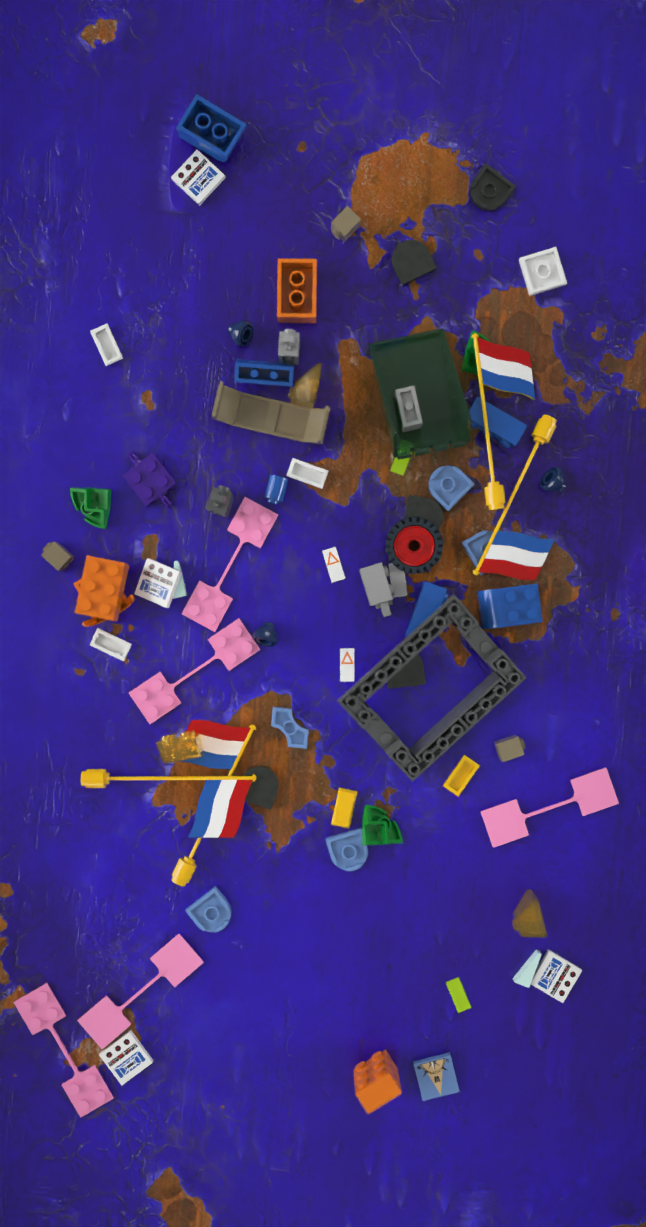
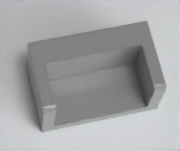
M410 386L396 389L394 397L397 399L402 421V432L421 429L423 422L415 387Z

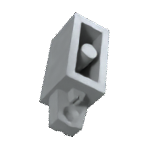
M285 329L284 332L280 331L279 362L299 365L300 334L296 333V330Z
M381 562L359 569L370 606L375 605L376 609L381 608L383 617L390 616L389 605L393 604L392 595H395L393 585L388 584L386 578L389 576L387 566H383Z

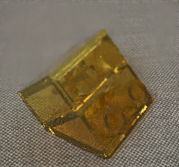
M194 730L180 733V737H176V734L165 735L161 737L160 741L156 742L163 764L204 756L200 733L195 734Z

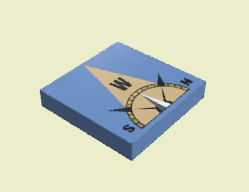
M450 1052L413 1061L423 1101L460 1092Z

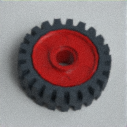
M411 516L398 521L390 529L386 539V552L389 560L397 569L408 574L424 573L430 570L440 559L443 550V540L438 528L428 519L418 516ZM413 540L420 543L419 548L416 550H412L409 547V543Z

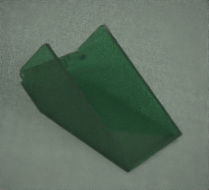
M443 328L368 344L386 432L394 458L397 457L398 460L410 458L411 452H414L415 456L429 454L430 448H433V452L448 450L449 444L452 445V448L466 446V443L470 442L471 416ZM414 386L423 424L421 429L402 432V421L394 393L396 389Z

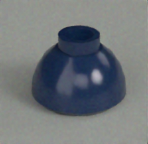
M241 320L229 326L228 333L236 345L245 347L250 343L254 334L252 322Z
M552 467L547 470L541 478L540 487L548 492L563 491L566 487L563 471L559 467Z
M264 622L263 626L258 627L254 631L252 639L262 646H276L278 644V634L274 629L275 625Z

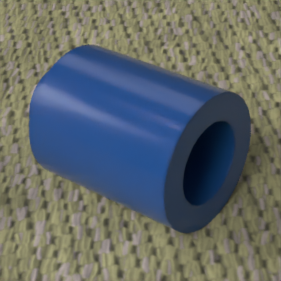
M270 475L264 497L268 499V503L278 505L279 502H283L288 479Z

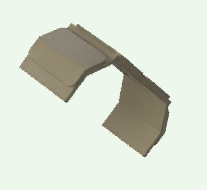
M220 381L212 411V419L238 428L294 441L322 444L330 409L329 406H326L325 409L308 408L243 393L225 386Z

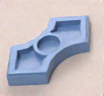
M273 706L271 726L280 729L285 734L288 747L307 749L309 729L303 728L296 723L292 715V708Z

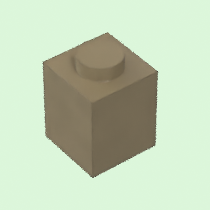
M347 206L331 222L332 234L337 239L341 238L345 242L361 226V218Z
M53 541V543L49 542L43 548L44 552L41 554L57 571L61 572L75 558L56 541Z
M517 735L494 741L499 760L502 762L525 755L523 751L526 749L522 738L519 739Z

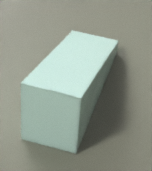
M174 561V569L181 571L179 561ZM182 574L173 599L187 596Z
M539 950L534 951L512 978L515 983L530 987L542 955Z

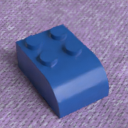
M196 94L176 128L179 138L214 159L226 162L247 128V124Z
M538 584L477 591L482 629L543 622Z

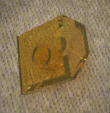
M316 364L295 382L294 387H290L288 398L291 399V404L314 408L322 374V364Z
M528 889L513 912L514 920H512L514 931H518L521 937H548L538 898L531 889Z

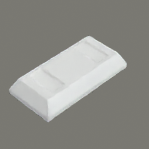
M108 323L90 331L105 366L123 359Z
M292 458L286 476L322 489L328 470Z
M97 628L90 642V646L122 661H125L132 646L131 643Z

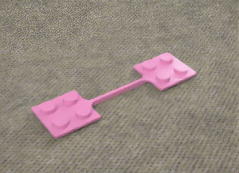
M244 497L227 531L240 538V544L215 587H211L199 580L182 615L214 632L217 630L233 598L220 591V585L243 543L249 542L261 548L278 514Z
M240 618L207 639L214 648L215 655L173 684L168 683L162 673L159 672L129 692V695L149 724L181 704V701L174 692L175 686L215 659L222 660L228 671H230L260 650Z
M605 767L571 779L574 796L542 809L523 814L520 811L517 799L480 811L492 847L494 848L528 836L529 833L525 825L526 818L576 801L579 804L582 816L619 804L607 768Z
M180 933L150 958L159 969V973L121 1006H116L106 995L77 1020L101 1049L105 1048L131 1025L122 1012L123 1008L162 976L166 977L176 987L204 963Z
M48 983L14 1001L16 1008L32 1035L43 1029H49L71 1065L75 1075L73 1078L62 1083V1087L80 1118L114 1099L95 1065L85 1071L78 1070L55 1031L53 1024L64 1018L66 1014Z

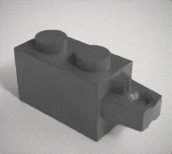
M221 485L218 488L213 487L206 510L212 514L228 518L235 496L227 487Z

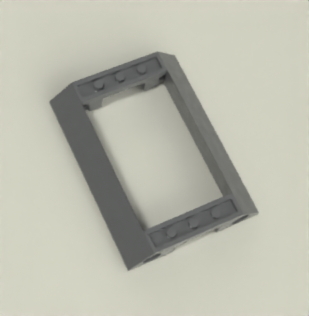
M454 594L337 700L412 782L526 679L505 652L498 648L478 625L479 622ZM452 624L493 672L416 743L408 748L365 701L444 629Z

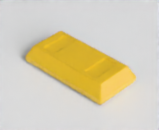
M464 755L443 784V787L459 797L480 765Z
M339 787L331 825L350 829L358 791Z

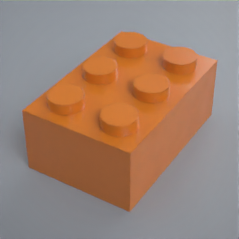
M278 259V323H316L317 259Z
M87 555L75 613L118 622L129 565L123 562Z
M386 1049L382 1052L374 1053L371 1059L358 1063L355 1069H353L355 1094L367 1114L402 1093L398 1068Z

